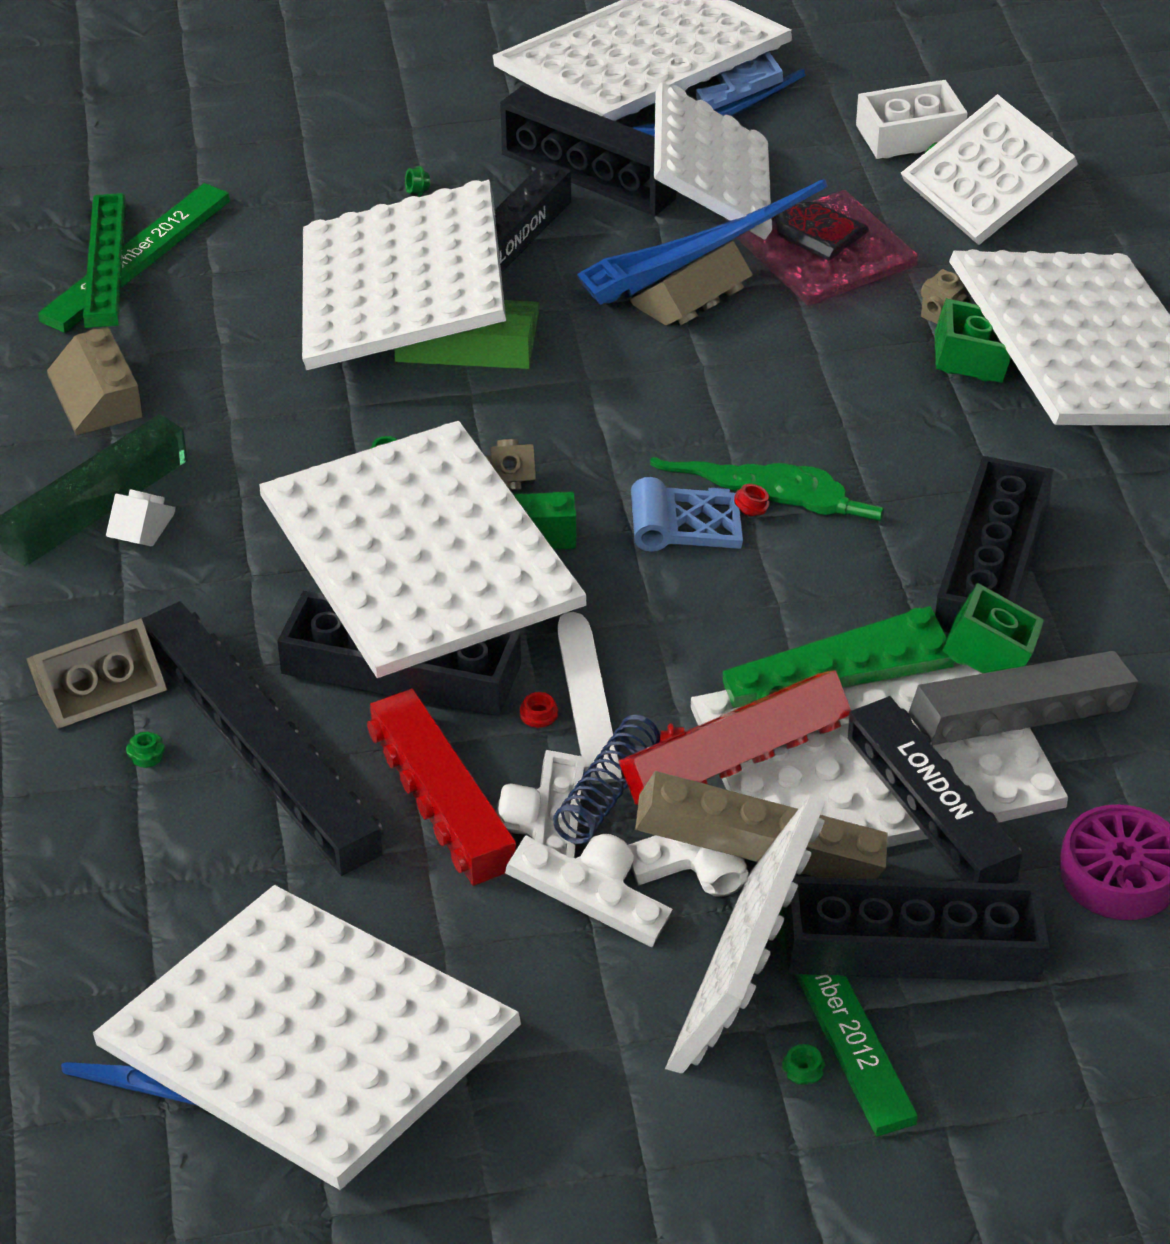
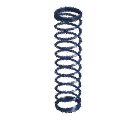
M641 715L625 717L620 727L616 729L613 736L607 742V745L603 747L601 753L591 763L588 771L583 774L581 780L578 781L575 788L568 795V798L553 815V825L563 839L574 844H585L591 840L597 831V826L603 823L604 817L608 816L611 808L617 803V799L622 796L623 790L628 787L626 779L618 778L606 768L604 763H611L622 771L620 764L611 757V754H617L622 759L627 757L619 751L617 745L625 746L632 753L648 748L640 738L625 733V728L632 727L645 732L650 738L651 746L659 743V730L650 719ZM639 720L646 723L654 732L655 742L647 730L633 724L625 725L626 722ZM620 737L622 742H616V738ZM628 737L636 739L643 747L634 744ZM614 745L616 751L610 750V747ZM607 754L610 760L603 759L604 755ZM601 763L603 769L597 768V764ZM598 771L605 772L617 780L620 788L612 787L609 783L602 780ZM595 772L597 778L590 777L591 773ZM591 780L599 781L609 788L613 793V797L605 796L597 790ZM588 781L591 787L584 786V782ZM585 789L592 790L603 797L607 806L599 805L590 799ZM582 790L584 796L577 795L578 791ZM579 798L588 800L596 806L600 815L592 814L583 808ZM575 799L578 805L571 804V800ZM564 811H570L579 823L589 827V833H580L574 830L566 821ZM561 813L563 822L572 832L587 837L577 839L566 834L559 825V814ZM575 813H578L580 816H582L587 823L581 821L575 815Z

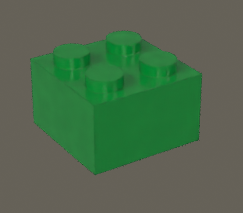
M948 298L945 299L935 329L936 369L943 370L948 374H962L976 377L981 381L1002 383L1011 356L992 329L993 327L988 319L981 312L979 305Z
M977 583L956 616L943 652L948 654L956 663L968 665L980 673L1023 667L1034 652L1044 619Z

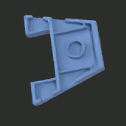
M768 51L757 56L756 59L735 66L730 71H724L715 75L720 85L696 89L697 101L703 100L707 102L714 110L783 82V71Z

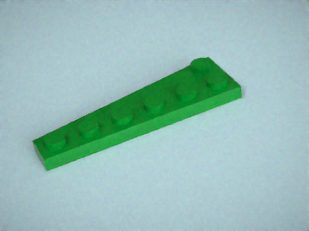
M931 606L913 608L909 612L724 670L723 684L733 708H737L756 701L758 691L769 682H780L790 686L815 674L836 670L842 688L952 668L955 666V661L943 652L947 638Z

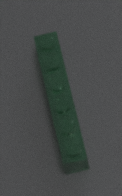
M158 414L1 514L0 544L2 551L26 567L112 511L115 494L128 496L130 489L141 492L187 462L183 428L163 415Z

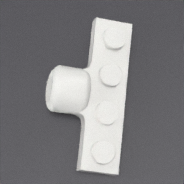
M546 750L543 759L540 788L535 789L511 783L504 785L501 790L496 813L510 833L529 835L544 845L574 858L575 844L566 841L557 833L553 825V815L561 807L564 800L568 798V795L575 788L578 781L581 780L585 757ZM575 799L571 800V804L578 805ZM564 811L566 821L577 831L578 821L572 816L570 811ZM560 813L558 816L560 827L566 834L576 838V833L572 832L565 825Z
M776 794L763 798V800L781 804ZM657 835L628 845L634 856L631 869L638 886L682 870L692 869L696 872L705 892L713 896L724 897L737 892L748 879V870L744 859L734 855Z
M600 834L592 837L581 856L577 858L568 857L525 835L506 867L505 873L650 947H653L672 911L668 906L628 887L623 882L632 867L634 856L625 841L611 834Z

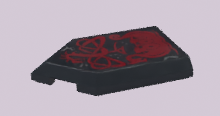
M817 201L800 202L775 216L779 237L828 261L869 232L868 226Z

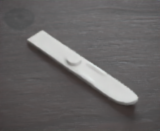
M566 612L560 616L558 622V640L580 753L582 757H585V773L597 755L601 753L603 747L607 745V742L613 736L591 627L582 614ZM614 745L610 747V750L616 751ZM607 754L604 755L603 759L610 760ZM611 754L612 759L619 764L617 754ZM601 763L597 764V768L603 769ZM604 763L610 772L622 779L621 770L611 763ZM598 771L599 776L605 782H618L607 773ZM592 772L590 777L597 778L595 772ZM591 780L592 784H602L599 781Z

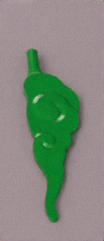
M656 457L650 459V465L657 469L696 474L718 486L734 491L742 489V486L745 484H756L768 492V500L803 506L818 514H850L880 522L884 516L883 507L853 501L845 497L843 485L835 481L826 471L811 466H796L786 463H772L765 466L758 464L737 466L718 465L704 461L668 462Z

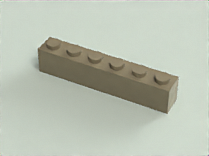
M655 771L639 794L635 830L759 862L798 809ZM820 815L819 818L825 820L816 840L813 843L808 842L806 850L811 852V856L802 873L826 878L877 879L886 868L888 832Z

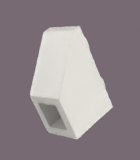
M131 489L128 496L115 494L106 536L153 546L173 517L176 507L164 505L165 497Z

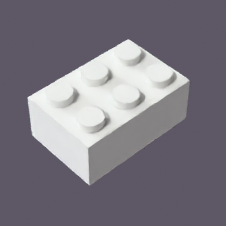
M940 80L858 94L856 126L876 159H887L893 156L910 153L917 154L926 151L933 143L941 141L967 120L968 113L947 81Z

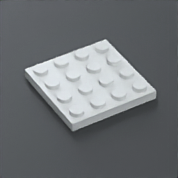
M997 94L902 171L901 175L908 185L980 245L1076 167L1078 163L1073 154Z

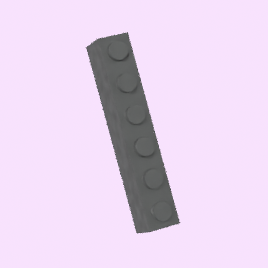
M1108 651L920 684L917 687L908 713L921 733H925L930 738L932 745L952 743L969 738L989 736L996 733L1022 730L1034 726L1126 710L1138 680L1115 651Z

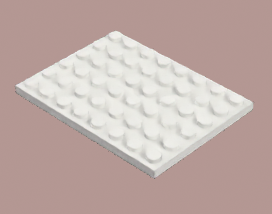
M620 0L494 54L493 59L495 67L540 90L544 94L616 121L656 103V90L662 81L670 86L676 85L686 91L690 86L708 81L711 77L721 72L730 71L741 63L751 61L761 54L778 49L781 45L792 41L791 29L730 0Z
M477 180L471 181L462 187L454 189L443 188L430 195L422 197L411 196L399 203L391 205L379 204L367 211L359 213L347 212L339 218L327 221L316 220L307 226H303L302 359L306 370L506 321L493 192L489 180L482 182Z
M974 249L953 251L949 261L976 304L981 308V312L992 325V329L1005 345L1007 352L1055 425H1170V314L1127 255L1120 253L1113 255H1097L1094 253L1068 254L1065 252L1038 253L1035 251L1020 253L1005 250L983 252Z
M459 421L444 424L431 430L413 434L406 438L259 484L261 497L376 678L586 606V593Z
M955 662V666L952 668L844 687L843 690L851 711L891 696L900 708H904L909 712L918 685L982 673L968 665H960ZM726 690L691 697V710L698 725L737 709L733 708ZM849 716L841 719L842 726L824 734H819L818 730L807 734L809 741L790 749H787L784 744L774 749L776 754L774 757L756 764L753 763L752 759L740 764L742 771L722 778L726 790L760 799L776 794L782 805L797 809L801 807L811 793L826 801L820 815L888 832L887 847L928 839L847 739ZM1030 727L1022 730L959 740L952 743L933 745L940 756L951 763L954 772L961 781L973 789L977 800L982 806L995 815L998 823L1067 807L1068 796Z
M273 885L94 1031L93 1035L97 1046L341 1190L517 1029L521 1022L518 1011Z

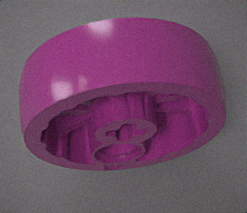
M1105 805L1084 812L1072 822L1062 843L1060 873L1066 890L1084 908L1112 919L1137 920L1163 911L1170 905V823L1149 810L1130 805ZM1102 875L1104 880L1099 881L1095 878Z

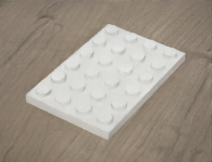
M662 81L656 90L654 179L730 221L745 217L749 213L770 205L768 141L756 130L749 131L740 126L739 122L732 116H723L717 113L707 102L703 100L696 101L687 96L686 92L676 85L670 86ZM772 219L751 229L750 232L765 240L772 231Z
M810 793L749 873L665 1069L683 1074L691 1063L697 1066L708 1046L712 1048L715 1045L723 1027L728 1029L734 1021L739 1008L744 1009L749 1003L756 988V985L750 981L754 973L758 975L768 960L770 951L765 949L768 939L772 941L776 937L783 924L784 917L780 916L779 912L782 906L786 908L797 890L798 884L792 881L795 874L800 875L810 859L811 852L806 850L808 842L813 843L824 825L825 820L819 818L826 801Z

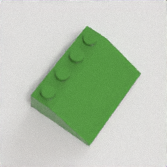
M504 300L506 321L395 348V362L529 369L540 302Z

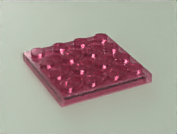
M846 190L811 201H817L869 227L868 233L830 261L779 237L775 217L771 218L772 231L765 240L750 231L737 237L746 248L807 306L917 265L918 260L917 253Z

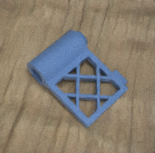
M644 477L637 480L631 487L634 540L636 545L640 549L649 552L659 551L668 544L741 549L743 537L740 511L734 502L736 493H731L730 489L708 488V491L666 488L661 480L654 477ZM675 501L688 502L694 507L686 511L677 505ZM712 505H729V509L721 513L713 508ZM703 512L713 520L705 524L695 516ZM687 523L696 531L682 532L678 531V527ZM721 525L730 531L732 535L719 534L714 529Z

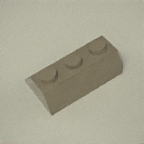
M733 240L678 270L631 298L630 301L633 306L665 326L676 320L682 325L698 316L695 311L697 308L702 307L705 311L720 303L719 295L725 292L728 297L743 289L742 281L752 276V273Z
M109 327L92 329L75 335L48 368V377L76 435L143 418L138 385Z
M142 618L44 651L26 659L39 696L57 729L167 690Z

